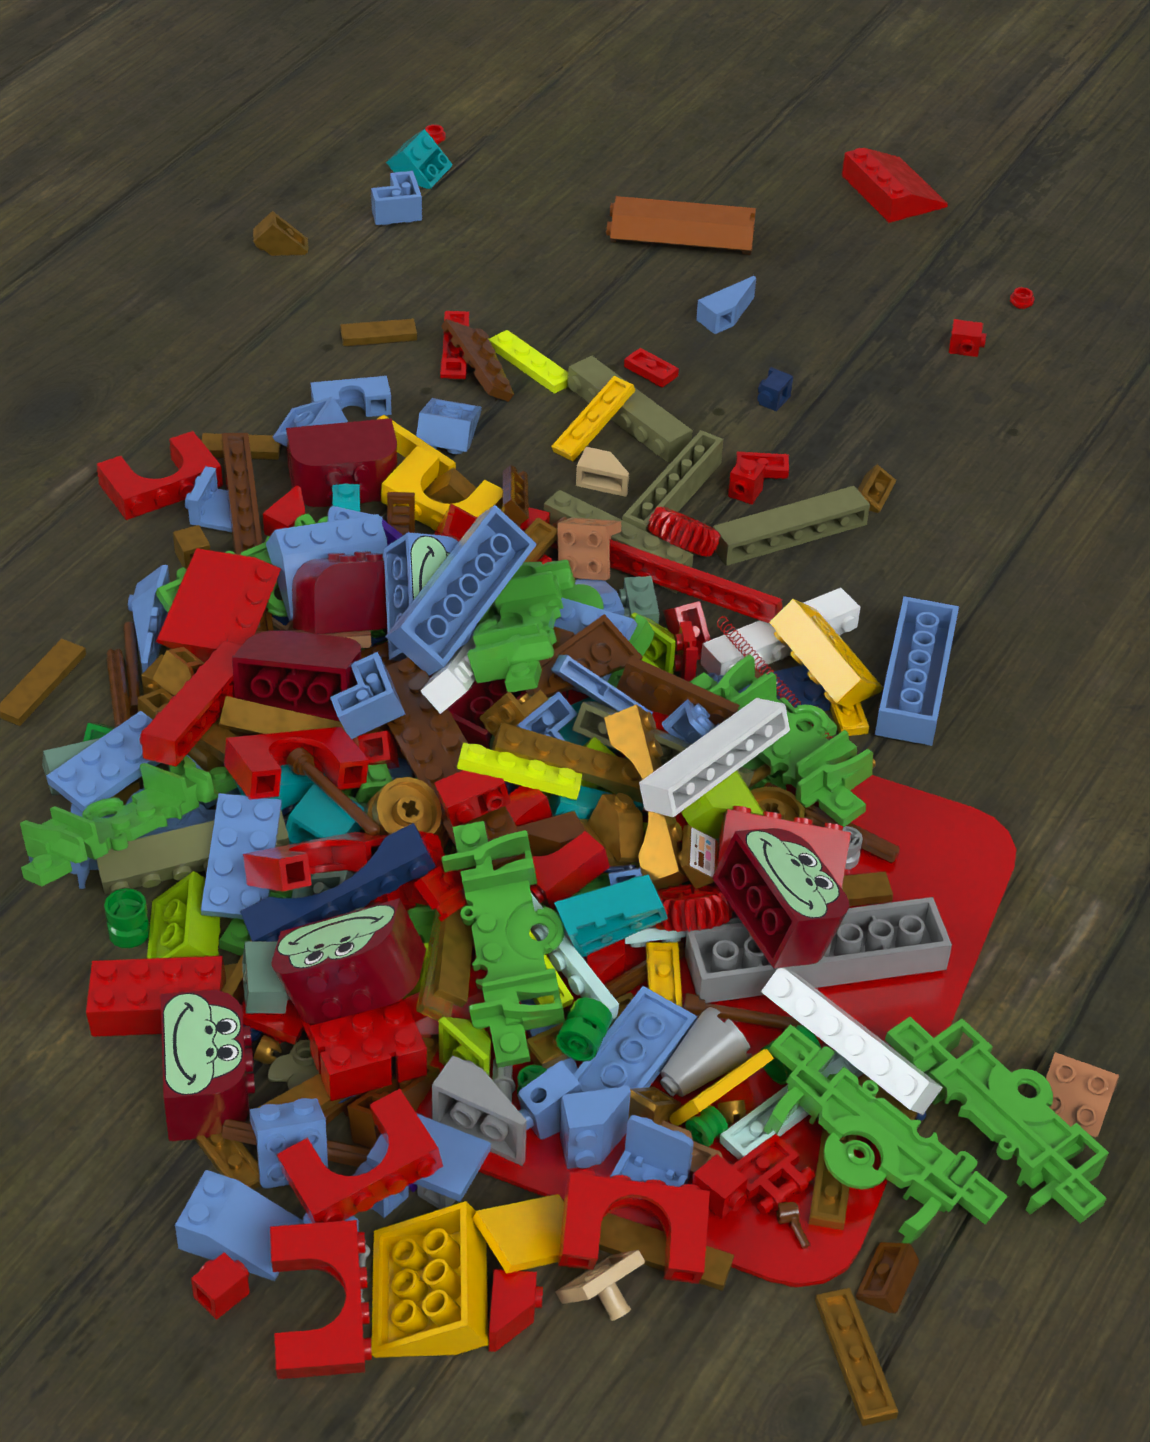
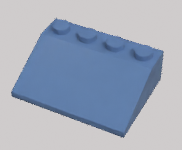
M379 514L274 530L266 543L272 565L281 568L277 582L289 621L293 620V579L297 570L304 563L313 559L328 558V553L354 555L356 551L381 553L384 558V548L388 545Z

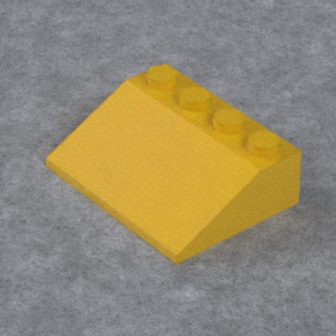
M467 1201L374 1231L371 1350L375 1358L457 1355L488 1345L486 1240L472 1220L476 1211Z

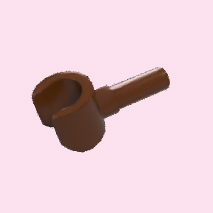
M795 1202L778 1203L779 1209L776 1210L778 1223H791L792 1230L802 1249L809 1247L810 1243L799 1221L798 1205Z

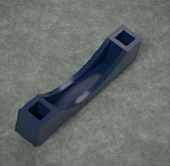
M412 823L385 837L367 864L338 886L322 893L302 898L283 899L267 897L240 911L252 941L278 942L281 931L342 915L356 908L364 907L370 901L385 893L394 892L399 886L415 878L425 876L428 871L436 868V865L415 824Z

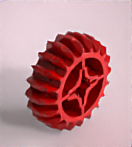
M657 507L650 516L648 530L670 544L705 557L712 556L714 550L717 549L721 536L719 532L696 519L666 507Z
M690 883L687 885L669 886L657 891L668 916L667 920L653 925L659 930L677 932L701 931L702 929L720 927L732 918L733 908L717 885L708 884L696 889Z

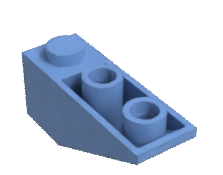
M752 276L699 299L696 320L714 334L733 327L754 298L756 277Z

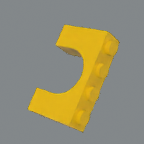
M417 446L382 483L381 502L386 505L388 492L415 493V520L431 527L435 531L450 504L436 502L424 493V490L438 476L439 456ZM484 480L467 499L453 503V505L478 518L479 515L494 505L502 510L503 489ZM393 504V506L409 507V504Z

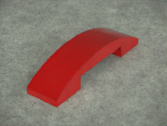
M445 311L444 321L448 319L469 327L470 311ZM444 332L440 378L466 379L467 363L463 359L465 353L461 347L457 348L451 342L452 334Z

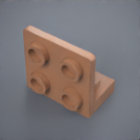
M569 518L558 522V561L568 560L573 577L604 581L610 579L609 539H611L612 535L621 532V521Z
M1055 1052L1046 1076L1053 1093V1102L1049 1108L1070 1127L1077 1123L1090 1136L1096 1138L1102 1127L1113 1092H1115L1119 1075Z

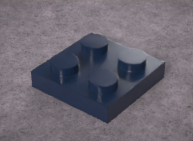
M805 665L774 671V674L780 677L779 681L782 680L783 684H786V687L789 688V691L795 694V698L801 701V705H813L821 708L823 711L830 710L831 702L825 697L824 688L821 684L817 685L807 675L809 670ZM782 682L777 683L776 687L780 686ZM782 685L778 691L782 690L785 685ZM788 689L783 690L781 695L786 693ZM776 692V698L779 700L780 696ZM788 692L785 695V698L788 697L791 694V692ZM794 695L790 696L788 701L793 699ZM794 699L791 702V705L794 704L797 701V699Z

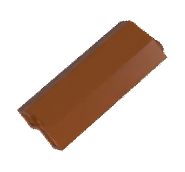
M616 196L615 203H611L610 206L612 222H607L606 236H610L611 242L616 243V240L742 250V254L751 255L756 208Z

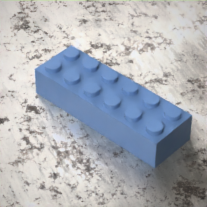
M494 505L478 516L385 637L418 667L426 671L428 676L444 668L537 544Z
M903 597L875 735L933 745L959 606Z

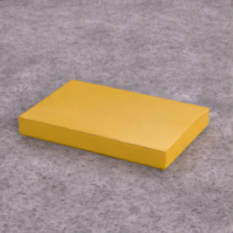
M763 1049L669 1115L668 1119L673 1125H681L774 1058L768 1049Z
M559 1194L478 1210L474 1214L472 1220L507 1274L559 1262L564 1201Z

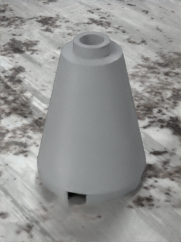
M708 1007L700 1014L660 1071L662 1077L660 1083L671 1096L677 1094L683 1097L735 1069L752 1057V1054L746 1053L750 1049V1045L742 1032L729 1018L725 1022L720 1020L717 1015L721 1012L717 1009Z

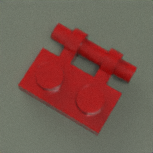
M774 1134L732 1165L748 1178L745 1193L747 1198L751 1199L757 1193L764 1197V1199L756 1204L758 1211L762 1215H766L772 1209L778 1210V1203L786 1202V1199L794 1193L800 1194L807 1189L808 1183L815 1178L812 1168L807 1166L803 1170L798 1171L794 1167L798 1164L800 1155L777 1134ZM782 1176L786 1182L777 1188L772 1182Z

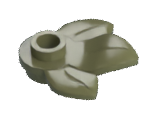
M310 1040L297 1042L291 1049L290 1054L276 1058L268 1072L269 1081L287 1082L288 1090L319 1074L310 1053Z

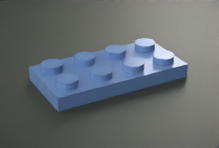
M139 711L46 775L48 784L82 812L87 806L96 801L113 797L142 776L140 764L147 763L152 766L159 764V762L143 759L142 745L140 744L142 730L153 719Z
M218 794L201 915L243 919L240 911L269 897L270 889L247 886L243 854L276 847L282 806L281 800L269 798L249 800L247 796Z
M642 986L607 1031L595 1058L590 1061H584L573 1074L580 1083L582 1092L629 1086L630 1089L650 1087L698 1019V1016Z

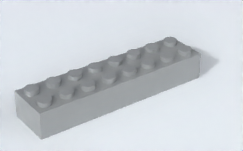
M933 897L854 907L848 909L828 949L819 962L785 968L794 971L814 988L947 970L952 944ZM743 923L721 925L720 927L702 929L701 931H687L685 958L696 995H699V999H705V1003L764 995L761 991L778 968L773 969Z

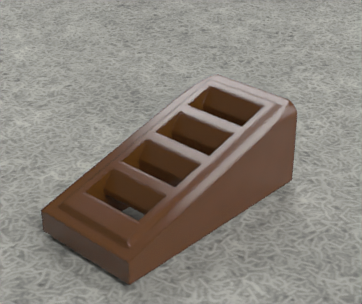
M388 492L387 523L402 535L408 532L415 533V493ZM393 504H409V507L393 506Z

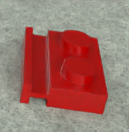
M688 621L680 622L679 634L674 636L677 655H674L673 670L674 672H679L681 679L690 682L696 677L698 647H695L696 639L692 622Z
M442 864L414 883L431 909L436 908L441 915L439 920L441 922L467 905L461 871L469 870L468 868L444 872Z

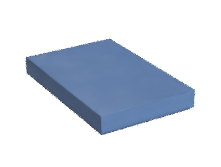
M417 1114L439 1148L443 1167L438 1169L433 1175L421 1178L414 1182V1184L461 1202L491 1150V1143ZM382 1134L367 1156V1165L376 1167L381 1163L388 1150L389 1145Z

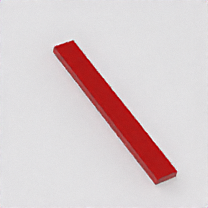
M609 539L611 568L637 577L652 576L653 583L769 623L783 609L782 599Z

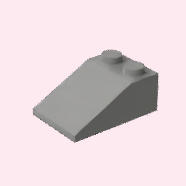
M452 1055L432 1084L433 1120L490 1142V1152L522 1166L525 1162L527 1120L482 1068L471 1061L462 1060Z

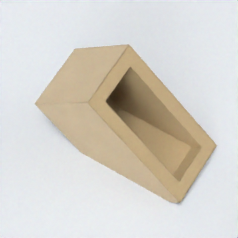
M585 447L577 464L576 486L626 497L629 482L628 471L611 452Z

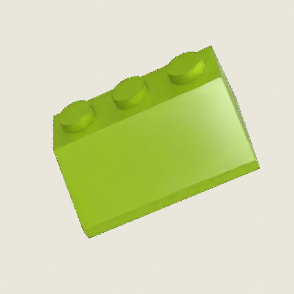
M193 871L152 901L147 959L219 956L220 917L201 915L205 877Z

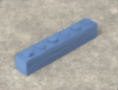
M559 655L551 669L553 673L604 706L619 712L637 704L644 711L653 713L572 659L569 655Z

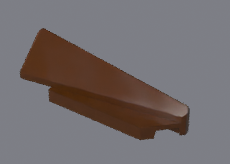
M510 465L503 471V507L501 511L520 528V524L529 518L528 474L525 471L518 474L516 467Z

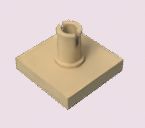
M639 1250L610 1255L596 1264L593 1270H587L555 1292L562 1304L585 1301L598 1295L610 1316V1320L614 1321L631 1310L615 1282L644 1264L645 1261Z

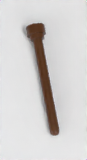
M128 621L124 624L128 700L130 716L132 717L138 713L140 688L135 625L133 622Z
M297 748L288 755L287 766L295 774L306 775L370 835L376 836L379 834V825L315 767L314 758L307 750Z
M686 993L684 1009L698 1017L706 1008L712 1007L721 1012L717 1015L719 1019L727 1020L729 1018L732 1021L787 1029L790 1024L793 1027L802 1025L793 1017L705 1003V999H699V995Z

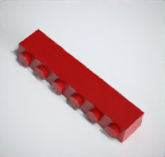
M224 641L216 651L212 652L209 659L198 668L190 680L185 682L181 690L170 699L163 710L157 713L153 721L142 730L140 744L142 745L143 759L177 767L221 716L226 696L235 698L232 656L242 645Z

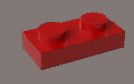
M639 348L624 359L625 368L662 388L678 377L679 368L642 348Z
M737 451L736 464L741 458L752 460L765 465L764 478L788 479L789 454Z

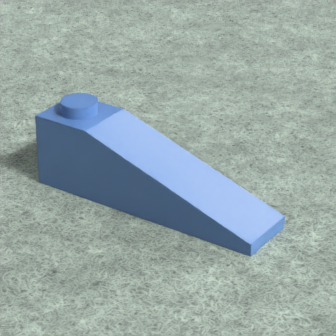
M168 565L160 566L137 583L134 595L130 594L128 599V610L133 612L142 673L158 658L162 645L157 643L156 640L168 613L155 593L157 588L170 583Z

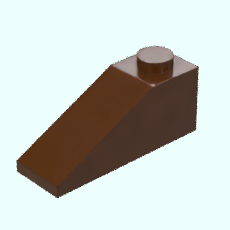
M427 1065V1075L398 1083L396 1074L392 1076V1085L371 1090L347 1106L352 1141L372 1149L381 1133L375 1125L370 1104L401 1089L416 1112L440 1074V1069Z

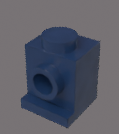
M771 367L768 371L767 379H763L758 387L759 395L757 399L759 405L777 412L791 396L793 376Z

